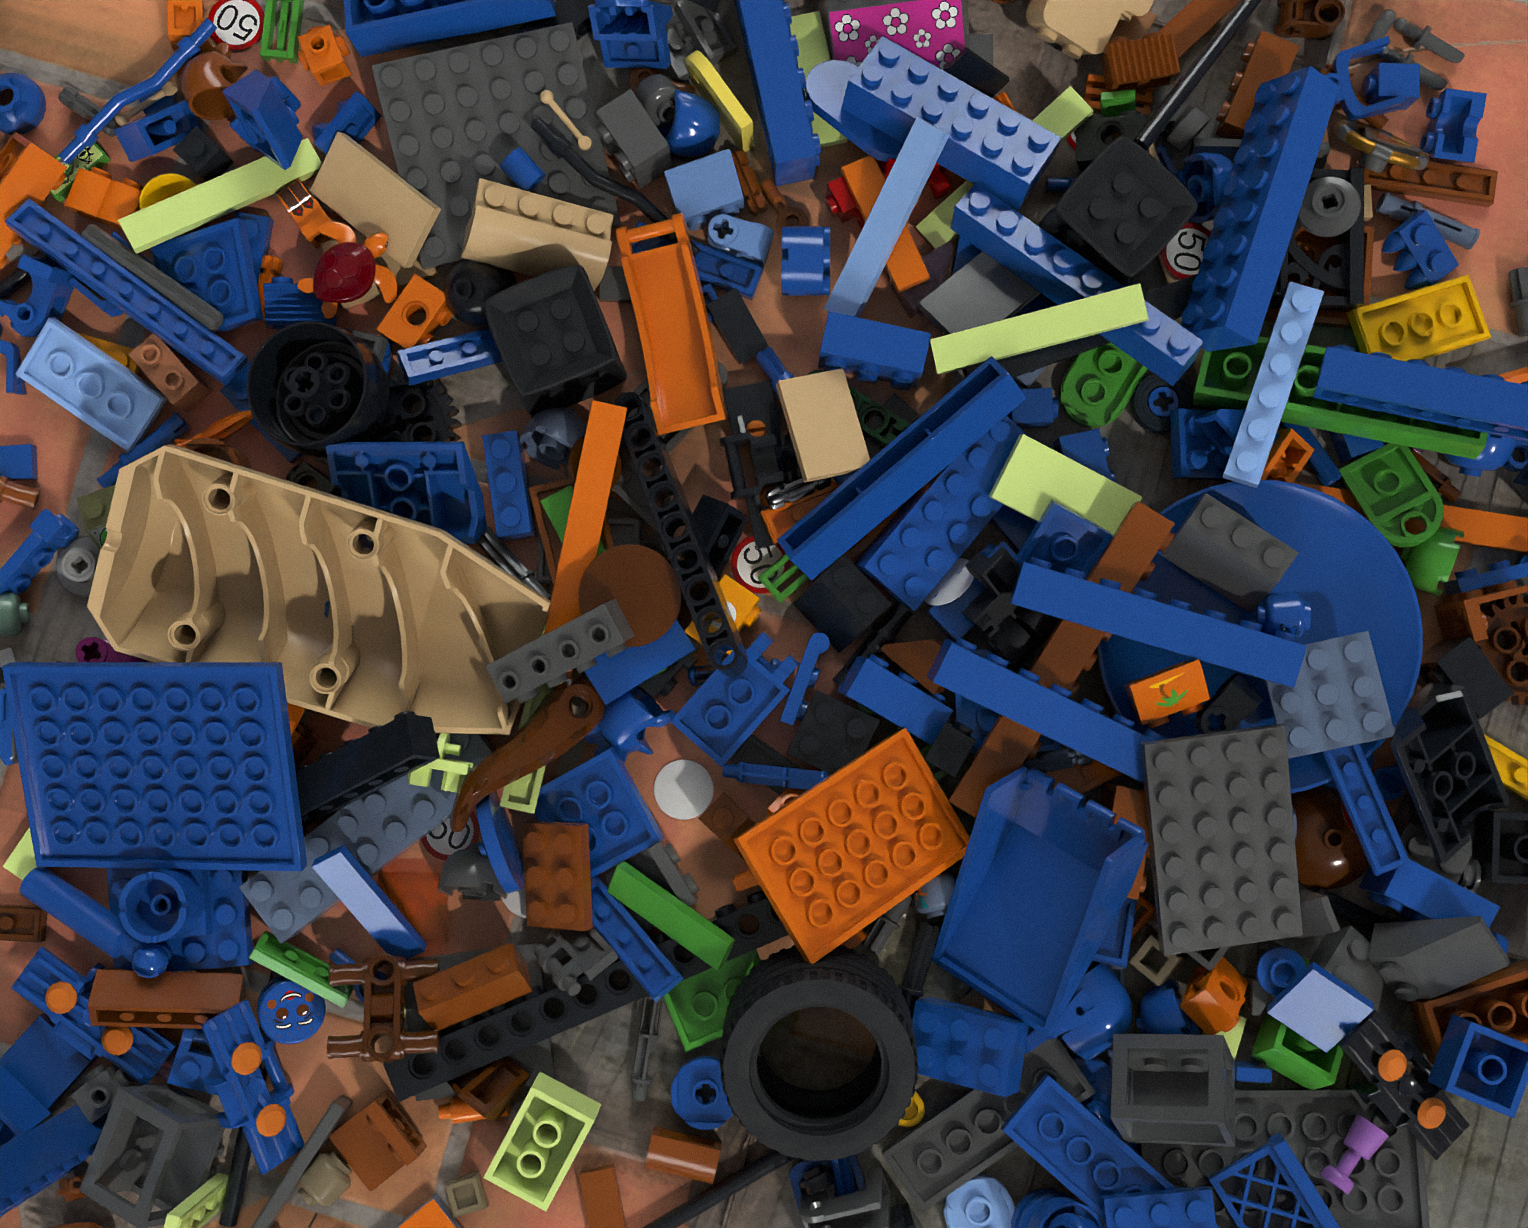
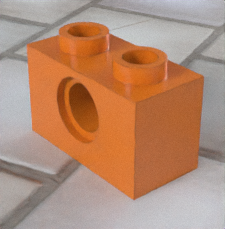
M414 274L376 330L401 349L434 342L436 331L441 325L445 326L452 317V313L446 305L444 292ZM419 312L426 313V319L422 324L412 325V318L415 314Z
M1223 956L1211 972L1198 965L1192 971L1180 1008L1207 1035H1215L1220 1031L1228 1032L1239 1021L1238 1014L1246 999L1244 995L1248 981Z

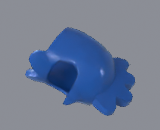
M635 687L613 702L605 705L603 718L584 738L589 744H597L595 756L611 747H615L625 763L631 752L639 751L650 755L654 753L645 738L646 728H659L668 725L673 720L675 712L671 709L663 711L649 694L641 688Z

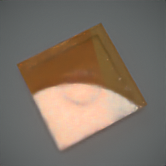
M379 871L377 885L425 942L446 943L449 895L443 894L437 889L440 872Z

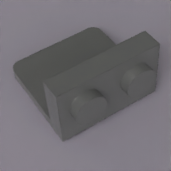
M662 839L626 861L687 906L697 902L698 896L696 892L699 891V887L690 873L684 875L677 863L681 861V858L671 843L666 845ZM616 868L606 875L605 879L608 885L611 883ZM619 901L644 932L654 926Z

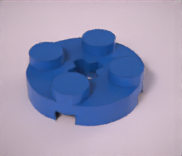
M713 1056L693 1058L681 1065L673 1079L671 1087L672 1106L676 1113L693 1128L701 1130L715 1129L723 1125L733 1115L732 1107L727 1103V1095L723 1092L720 1058ZM705 1083L709 1084L710 1088L716 1091V1095H710V1099L707 1102L703 1101L702 1095H696V1089L702 1088V1085Z

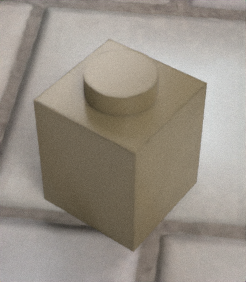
M1150 935L1129 963L1157 986H1160L1175 976L1188 957L1183 953L1164 956L1159 949L1158 935Z

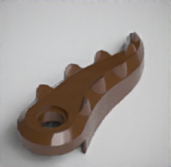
M573 678L557 685L550 693L545 695L537 709L515 735L480 761L469 772L458 790L450 817L452 831L461 832L466 827L472 810L484 797L550 763L567 752L598 725L603 718L605 705L589 680ZM573 696L581 697L586 704L585 712L580 716L574 715L569 709V701Z

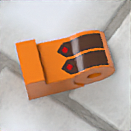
M299 179L277 194V197L297 223L306 239L316 249L321 247V243L331 239L320 234L318 229L322 223L332 221V219Z

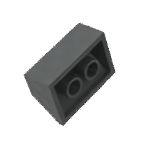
M1205 493L1196 502L1161 556L1251 614L1255 610L1256 605H1259L1277 585L1299 552Z

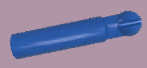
M47 867L34 868L22 881L20 886V894L112 958L123 956L132 962L133 970L138 976L150 979L161 975L168 966V953L161 945L155 943L146 944L134 939L123 928L119 916Z

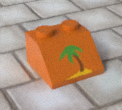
M1188 659L1123 684L1138 724L1144 725L1148 723L1150 729L1169 722L1168 715L1181 711L1183 716L1202 710V702L1210 700L1199 659Z

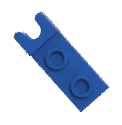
M48 508L44 509L29 526L33 530L32 533L0 569V594L13 592L19 595L25 592L36 574L52 561L54 553L59 547L66 549L80 533V529L63 514L55 516Z

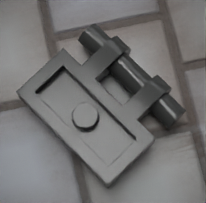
M594 928L587 931L555 929L550 933L555 943L548 948L541 944L534 950V955L538 958V965L543 971L551 973L555 985L560 990L566 991L570 996H575L581 990L580 984L576 981L579 975L584 973L589 980H592L618 959L615 951ZM568 955L571 960L563 966L561 959Z

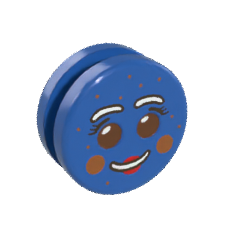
M282 975L271 980L263 988L256 1005V1013L262 1030L270 1039L282 1044H296L312 1037L321 1027L326 1012L323 997Z

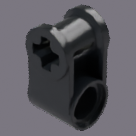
M1234 673L1217 689L1213 697L1203 706V709L1197 712L1195 716L1196 728L1202 734L1233 730L1260 705L1264 697L1241 675ZM1210 714L1214 716L1220 715L1217 720L1220 724L1218 729L1213 727L1207 728L1210 725V721L1207 719Z

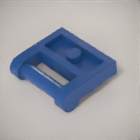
M184 1029L167 1083L206 1092L202 1081L206 1078H220V1072L212 1053L190 1048L192 1041L208 1044L203 1030Z

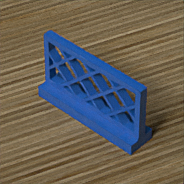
M1280 1132L1269 1137L1268 1143L1208 1177L1238 1228H1254L1245 1225L1242 1220L1245 1206L1265 1211L1261 1228H1268L1271 1213L1291 1218L1289 1228H1295L1297 1220L1313 1224L1314 1228H1340ZM1268 1154L1275 1164L1272 1180L1253 1175L1255 1162ZM1248 1166L1247 1173L1240 1171ZM1280 1173L1287 1184L1278 1182ZM1231 1175L1245 1178L1242 1196L1237 1197L1227 1194L1219 1182ZM1251 1180L1271 1186L1267 1205L1247 1199ZM1277 1188L1293 1192L1295 1201L1292 1212L1273 1207ZM1232 1202H1236V1203H1239V1204H1240V1205H1239L1238 1212H1237V1210L1235 1209V1207H1234V1205L1232 1204ZM1300 1205L1307 1216L1298 1214Z

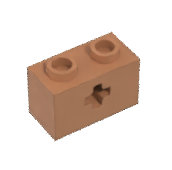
M153 333L128 354L170 403L187 413L213 391L177 350Z

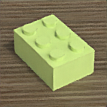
M539 1072L483 1178L547 1211L590 1131L602 1104Z

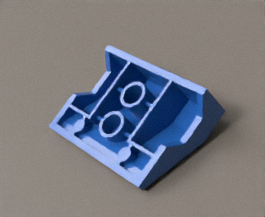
M464 441L339 442L325 447L331 483L341 491L342 498L443 529L464 544H475L487 529L483 495Z

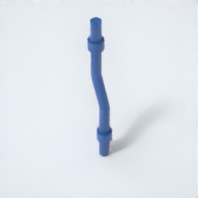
M206 18L189 37L185 35L177 44L179 48L152 77L114 95L87 125L82 123L74 132L75 138L58 156L70 165L87 146L91 148L99 139L98 134L124 106L162 88L189 58L193 59L202 51L200 46L214 33L217 27Z

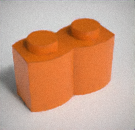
M91 167L90 171L79 168L64 206L77 215L123 231L118 220L140 210L139 198L144 187L126 178H123L122 183L111 180V174L96 167Z

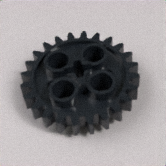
M399 373L397 383L387 376L390 393L386 413L390 412L391 417L387 424L379 427L375 435L368 442H421L423 435L429 431H432L430 442L461 440V437L454 433L453 429L461 427L462 423L452 418L459 413V409L455 406H449L454 399L449 394L443 395L445 389L441 385L436 384L433 386L434 381L430 380L409 386L403 373ZM422 400L421 409L412 414L411 408L413 404ZM433 416V420L427 423L426 421ZM386 434V436L382 437V439L379 441V437Z

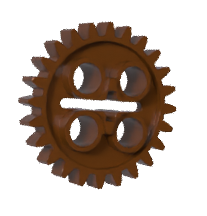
M1521 594L1510 596L1509 600L1507 598L1496 600L1497 606L1491 604L1484 607L1487 613L1485 616L1488 621V629L1486 630L1488 639L1476 641L1475 644L1514 692L1513 695L1503 702H1508L1511 699L1512 705H1523L1524 702L1528 705V595L1522 598ZM1499 632L1505 638V645L1503 646V648L1499 647V645L1497 644V635L1499 634ZM1513 664L1516 665L1519 672L1516 680L1512 678L1510 672Z

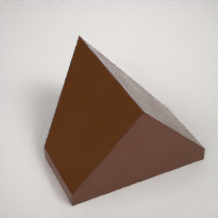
M505 1056L447 1082L457 1096L486 1119L498 1121L529 1080L530 1074Z

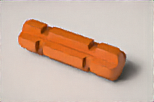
M265 255L262 258L260 268L263 269V273H259L257 283L264 319L260 322H265L264 283H272V278L277 277V274H281L283 264L282 260L278 257Z

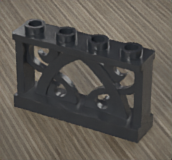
M1350 168L1349 170L1313 169L1309 183L1327 176L1339 177L1350 182L1358 191L1361 199L1360 214L1355 224L1349 230L1337 235L1338 244L1323 252L1317 263L1313 262L1303 252L1294 238L1302 226L1297 217L1270 300V309H1280L1288 287V275L1290 274L1298 277L1297 284L1304 283L1307 277L1312 279L1311 288L1318 289L1321 284L1338 291V296H1323L1318 310L1350 312L1364 304V168ZM1331 198L1322 201L1325 209L1336 207L1334 200ZM1330 256L1336 257L1338 259V268L1332 267L1330 263L1327 270H1325L1324 266Z

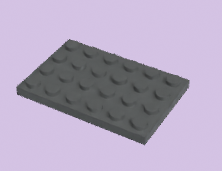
M1274 724L1140 742L1160 952L1165 956L1303 936L1285 726Z

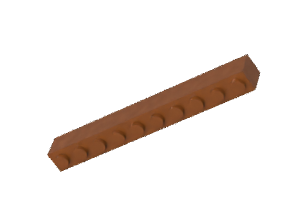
M1139 501L1133 503L1114 533L1110 543L1085 580L1099 584L1101 578L1121 583V591L1134 594L1132 590L1139 579L1145 582L1152 573L1156 564L1151 561L1158 549L1164 552L1171 543L1175 534L1170 531L1175 523ZM1060 619L1028 671L1040 676L1041 678L1038 683L1049 689L1055 683L1073 692L1070 697L1071 699L1080 685L1075 680L1082 669L1088 672L1099 655L1094 650L1101 639L1107 642L1112 634ZM1000 714L949 794L948 801L976 818L986 788L1019 769L1026 758L1032 760L1042 745V742L1038 740L1041 734Z

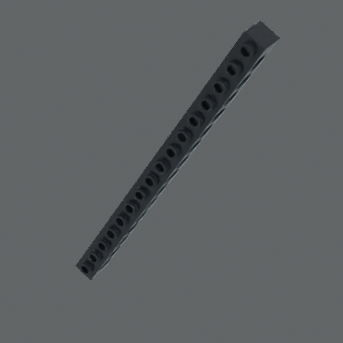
M763 890L750 894L746 897L747 903L736 908L733 903L714 910L716 916L708 919L735 939L726 962L789 935L781 920L771 913L772 905ZM745 914L755 915L759 920V925L753 931H744L739 926L740 918ZM664 932L650 938L682 976L683 980L712 968L696 955L688 959L678 957L675 953V946L678 942ZM618 958L592 980H589L584 973L577 977L576 981L580 985L588 983L596 988L597 997L595 999L586 1000L579 993L575 996H570L566 991L560 990L555 983L543 991L540 985L532 988L533 992L521 996L522 1000L513 1004L507 1002L490 1009L489 1014L478 1019L476 1016L456 1023L457 1028L444 1032V1029L440 1030L439 1052L424 1053L432 1058V1069H423L418 1064V1054L422 1053L407 1054L406 1058H402V1060H394L389 1063H383L397 1100L400 1102L649 994L621 959ZM618 969L626 971L630 982L625 986L615 985L611 980V973ZM552 997L562 1000L565 1007L564 1012L560 1014L550 1012L547 1008V1000ZM519 1011L528 1013L532 1019V1025L528 1028L519 1027L514 1020L515 1013ZM487 1025L495 1027L499 1032V1039L495 1042L487 1041L482 1035V1028ZM454 1039L461 1040L466 1046V1054L462 1056L455 1055L450 1049V1041Z

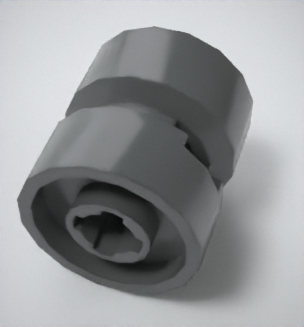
M1166 95V96L1161 100V102L1154 108V110H1153V111L1150 113V115L1147 117V120H1149V119L1151 118V116L1154 114V112L1157 110V108L1161 105V103L1164 101V99L1167 97V95ZM1189 97L1162 130V132L1167 133L1166 140L1178 152H1182L1211 120V117L1199 106L1191 107L1189 105Z

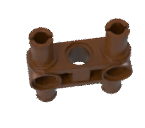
M382 953L363 959L362 963L331 964L329 970L331 987L362 984L364 988L363 1031H361L360 1035L328 1036V1059L360 1057L365 1062L378 1061L380 1063H389L394 1060H402V1058H406L407 1054L438 1053V1030L406 1032V1029H404L405 986L408 982L419 981L440 972L439 959L408 961L407 957ZM383 965H392L394 967L390 978L387 980L377 979L376 975L380 967ZM380 1037H392V1046L387 1052L377 1053L375 1051V1043Z

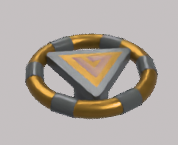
M1341 120L1334 126V131L1338 138L1362 151L1357 163L1369 170L1382 173L1387 163L1410 170H1423L1429 165V157L1424 151L1389 132L1353 120Z

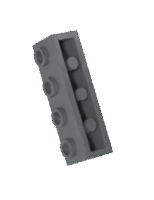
M615 598L486 665V668L505 704L516 698L521 704L539 694L536 689L537 687L546 683L550 689L568 679L565 674L566 672L576 668L578 673H581L597 665L595 657L606 652L608 658L626 650L625 642L635 637Z

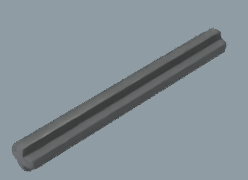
M89 224L82 231L81 236L208 329L216 331L224 323L223 314L98 226Z

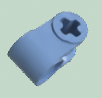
M720 214L712 218L709 223L707 241L712 248L762 266L766 262L774 230L761 223L748 222L726 214ZM721 229L728 230L724 239L718 238V233L721 232Z

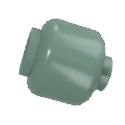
M13 592L0 594V637L16 636L21 633L23 623H30L29 603H22L20 596Z

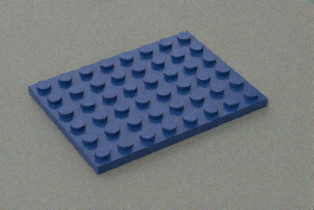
M10 662L2 666L36 866L303 871L307 866L282 662Z

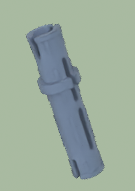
M1386 191L1380 196L1376 204V213H1381L1398 220L1401 224L1418 210H1427L1443 239L1462 246L1467 250L1475 245L1480 234L1479 229H1474L1449 217L1422 207V203L1418 201L1411 203Z

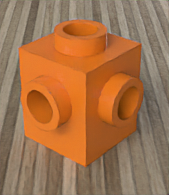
M330 25L310 28L306 34L298 36L302 50L297 51L300 61L306 71L311 70L321 87L352 75L345 57L350 55L346 41L342 34L336 36Z

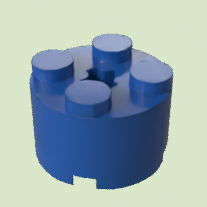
M782 227V295H830V227Z

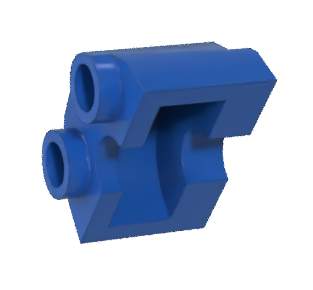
M1446 88L1439 98L1432 97L1426 109V117L1430 120L1427 132L1422 136L1420 149L1428 153L1429 157L1474 163L1479 140L1476 137V131L1479 121L1483 118L1487 93Z

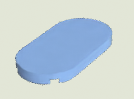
M979 1173L944 1198L943 1213L948 1228H1011V1219L1015 1211L1012 1198L1006 1187L991 1175Z

